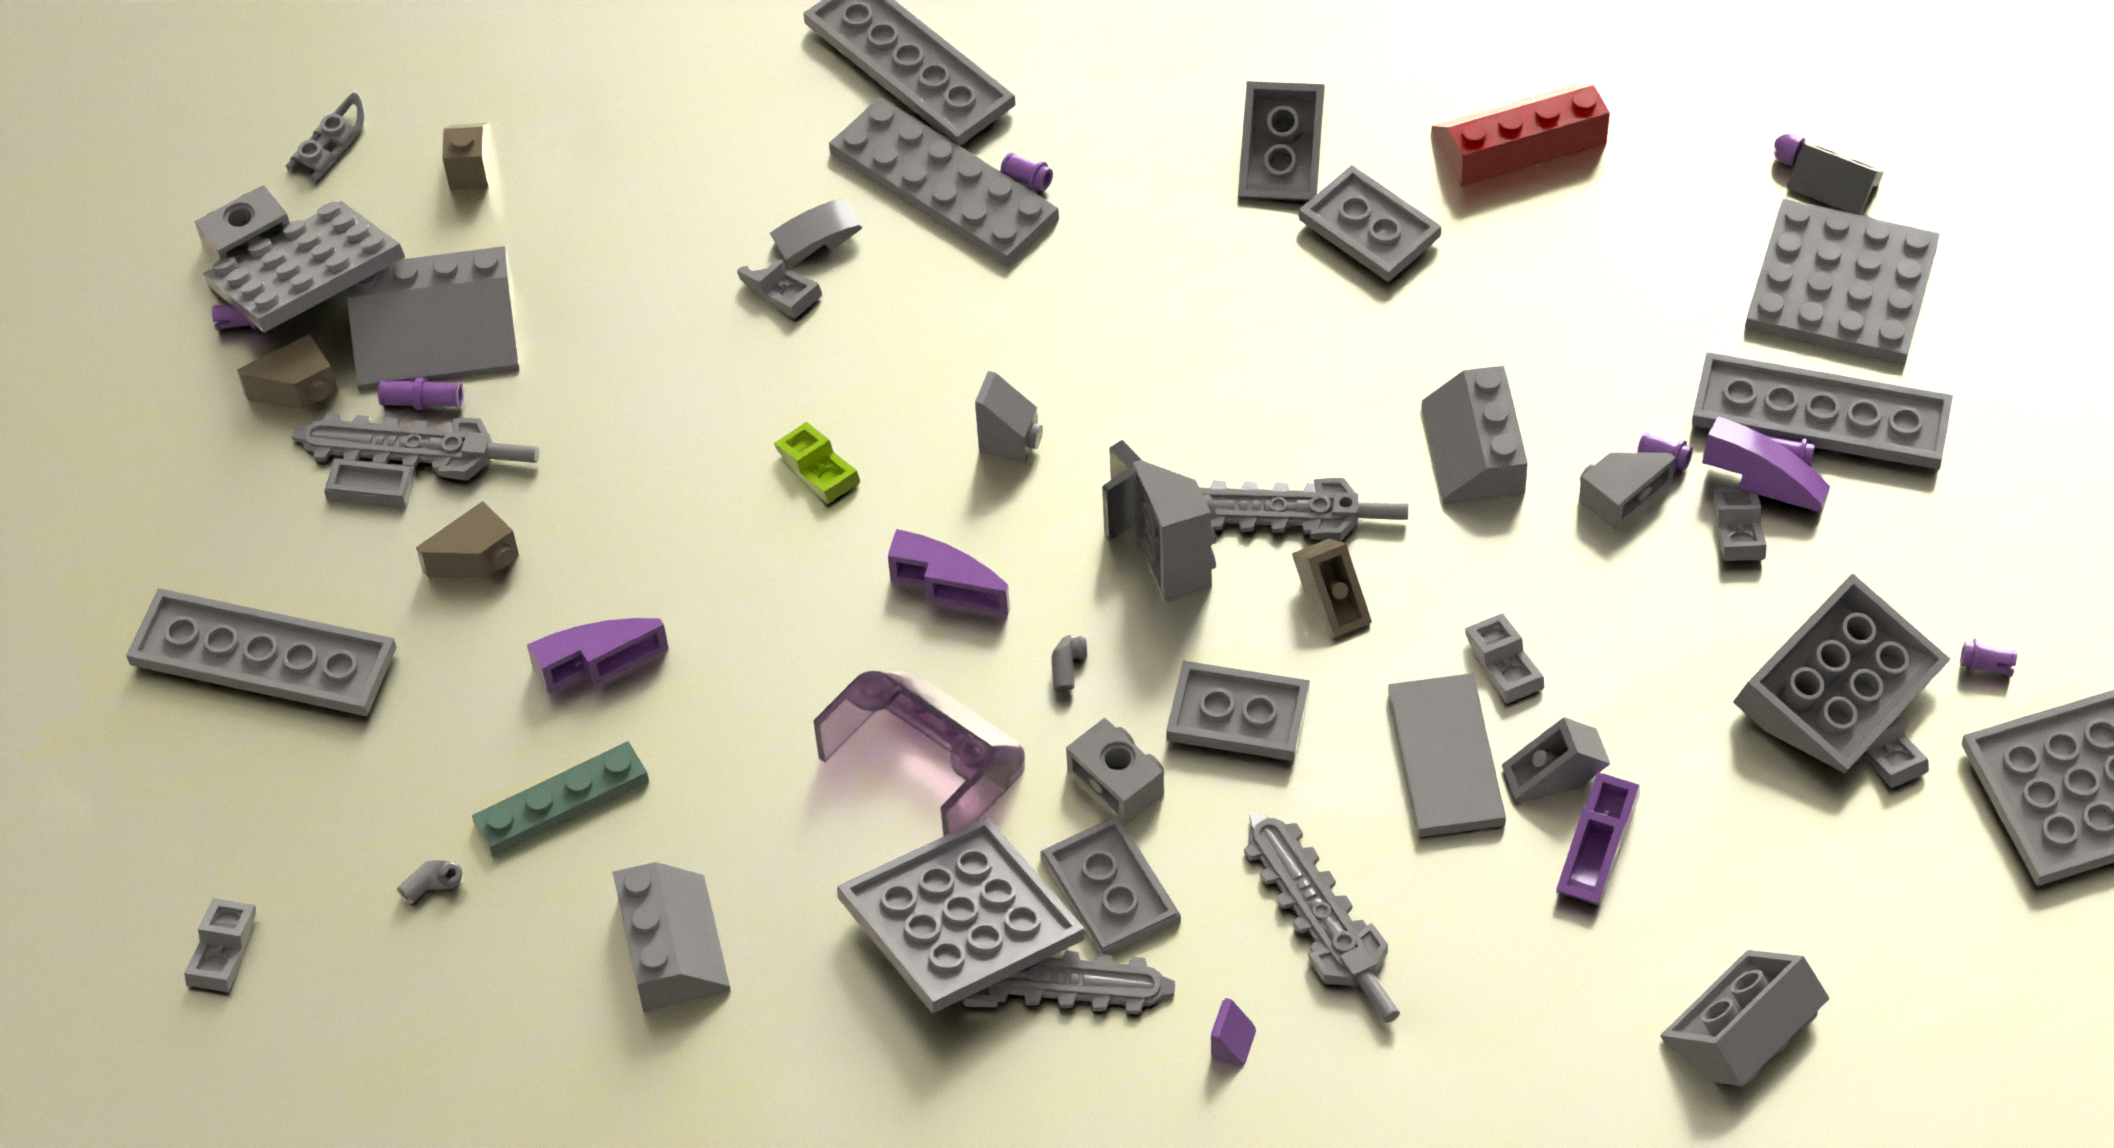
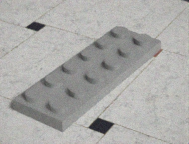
M821 0L803 13L804 23L946 138L959 146L1016 106L1015 95L895 0Z
M879 97L829 142L830 154L1007 266L1059 218V208L882 97Z
M1706 352L1691 425L1711 429L1717 417H1721L1773 438L1802 442L1804 438L1808 439L1807 443L1815 444V448L1940 470L1953 395Z
M158 588L126 657L131 666L367 716L397 646L395 639L391 637Z

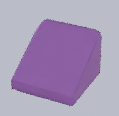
M1229 998L1222 1000L1211 1032V1055L1214 1059L1236 1065H1244L1256 1033V1027L1236 1003Z

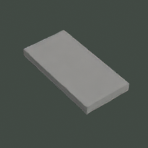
M1474 673L1388 684V695L1418 836L1424 837L1506 826V814Z

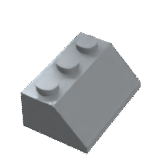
M1505 365L1463 370L1421 400L1422 412L1443 504L1526 493L1528 461Z
M1143 460L1133 462L1136 539L1163 600L1167 601L1212 587V569H1215L1217 564L1211 545L1216 544V535L1211 520L1216 519V512L1210 495L1202 494L1195 479Z
M659 862L613 871L643 1011L731 991L704 875Z
M1747 950L1660 1037L1666 1045L1713 1082L1743 1086L1758 1076L1759 1069L1773 1055L1780 1053L1787 1047L1788 1040L1802 1026L1809 1024L1817 1017V1011L1830 998L1804 956Z

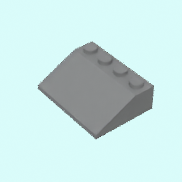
M505 246L402 259L346 289L358 390L378 388L381 380L414 382L416 378H426L428 381L520 369L512 274Z
M1852 573L1746 683L1733 703L1765 732L1846 773L1946 666L1951 658Z

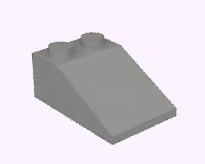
M1246 81L1238 198L1309 201L1318 194L1329 100L1325 84Z

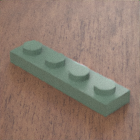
M627 741L473 814V822L493 857L649 782L648 773L631 744Z

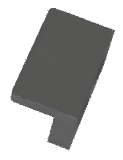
M1803 143L1787 183V188L1849 213L1861 215L1872 187L1880 185L1885 171L1817 144Z
M1123 439L1109 447L1111 480L1102 486L1104 534L1109 539L1116 537L1135 525L1133 462L1142 459Z

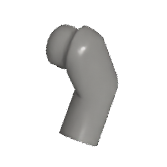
M1071 635L1064 636L1053 650L1051 664L1054 690L1065 691L1075 688L1073 659L1081 660L1088 656L1086 638L1083 636L1071 638Z
M426 861L397 887V892L407 903L413 904L427 890H448L458 886L462 880V868L459 864L452 861Z

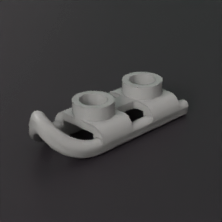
M352 92L332 114L325 116L309 140L299 145L298 150L286 164L288 171L293 173L301 163L315 170L310 178L312 182L317 183L362 130L365 116L364 106L357 92ZM352 104H355L357 107V120L354 127L344 122L342 117ZM334 141L338 146L333 152L330 153L328 150H325L327 145Z

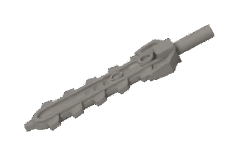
M328 412L322 420L313 421L306 427L295 428L291 436L292 440L302 443L305 449L314 453L315 461H327L330 455L343 456L344 459L356 461L360 457L373 458V462L385 464L389 460L402 461L404 466H413L414 469L419 462L432 463L433 471H437L438 476L466 481L483 467L489 468L491 459L537 463L539 459V448L536 446L492 443L490 434H488L482 420L479 418H455L453 423L445 422L440 429L429 428L428 421L417 419L409 427L400 426L398 419L386 417L381 424L370 423L369 416L358 414L352 422L341 421L340 414Z
M1345 478L1314 479V484L1307 483L1303 491L1290 490L1288 483L1276 482L1272 490L1258 489L1256 482L1244 481L1241 489L1227 488L1225 481L1213 480L1210 488L1199 487L1202 494H1209L1213 501L1216 519L1211 520L1214 531L1222 530L1225 524H1239L1241 532L1254 531L1256 525H1270L1272 533L1285 532L1287 526H1302L1303 533L1310 534L1311 539L1326 540L1330 538L1341 542L1354 527H1358V519L1408 520L1409 503L1359 502V493L1354 492Z
M1261 811L1250 814V844L1244 848V853L1249 860H1261L1265 866V869L1260 873L1262 880L1266 885L1276 883L1282 891L1276 897L1282 909L1292 907L1298 915V918L1293 921L1295 929L1299 934L1309 932L1315 940L1310 946L1311 952L1308 953V958L1324 984L1351 985L1353 989L1361 986L1385 1023H1390L1397 1019L1400 1011L1376 978V973L1388 953V943L1372 923L1366 925L1363 919L1352 921L1348 913L1353 909V905L1347 895L1335 896L1331 889L1336 885V880L1330 871L1319 872L1315 864L1319 861V856L1314 847L1302 848L1298 841L1303 837V832L1297 823L1285 824L1279 819L1267 817Z
M1065 950L1062 958L1049 957L962 999V1002L968 1007H998V1002H1005L1008 995L1011 994L1024 996L1026 1005H1039L1042 997L1058 999L1059 1008H1073L1075 1001L1078 1000L1091 1002L1093 1011H1106L1109 1003L1125 1005L1127 1014H1140L1143 1006H1151L1161 999L1174 997L1175 981L1162 976L1156 969L1148 967L1146 959L1142 957L1132 956L1129 964H1117L1113 962L1112 955L1099 953L1095 961L1080 960L1079 952Z

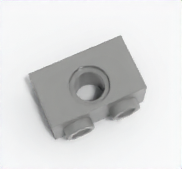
M265 185L243 194L238 199L195 221L202 246L215 263L225 257H235L248 250V246L259 239H269L283 232V228L290 223L287 213Z
M1105 717L1066 747L1067 771L1115 816L1118 815L1125 825L1164 795V769L1158 759L1152 754L1145 755L1135 745L1133 738L1124 728H1116ZM1124 767L1122 770H1114L1112 768Z

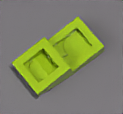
M808 422L803 423L774 442L776 450L791 469L827 504L860 483L857 470L834 453L830 440Z

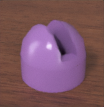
M1792 133L1780 135L1774 142L1773 154L1775 158L1785 165L1794 167L1802 144L1806 143V138Z

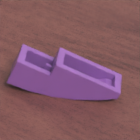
M1717 417L1708 434L1702 464L1741 474L1740 490L1821 512L1831 486L1792 451L1753 429L1721 417Z
M896 529L887 555L890 580L925 586L927 601L1009 615V586L990 568L972 556L946 543L924 535Z
M628 618L600 621L556 632L527 644L532 668L547 692L584 674L587 675L594 686L669 649L665 627L660 618Z
M1597 771L1586 807L1582 810L1556 893L1599 906L1641 794L1640 784Z

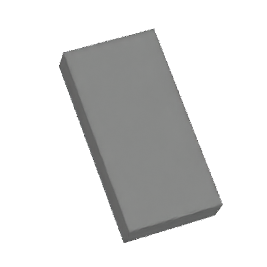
M334 458L324 493L327 500L407 508L416 472L413 466Z

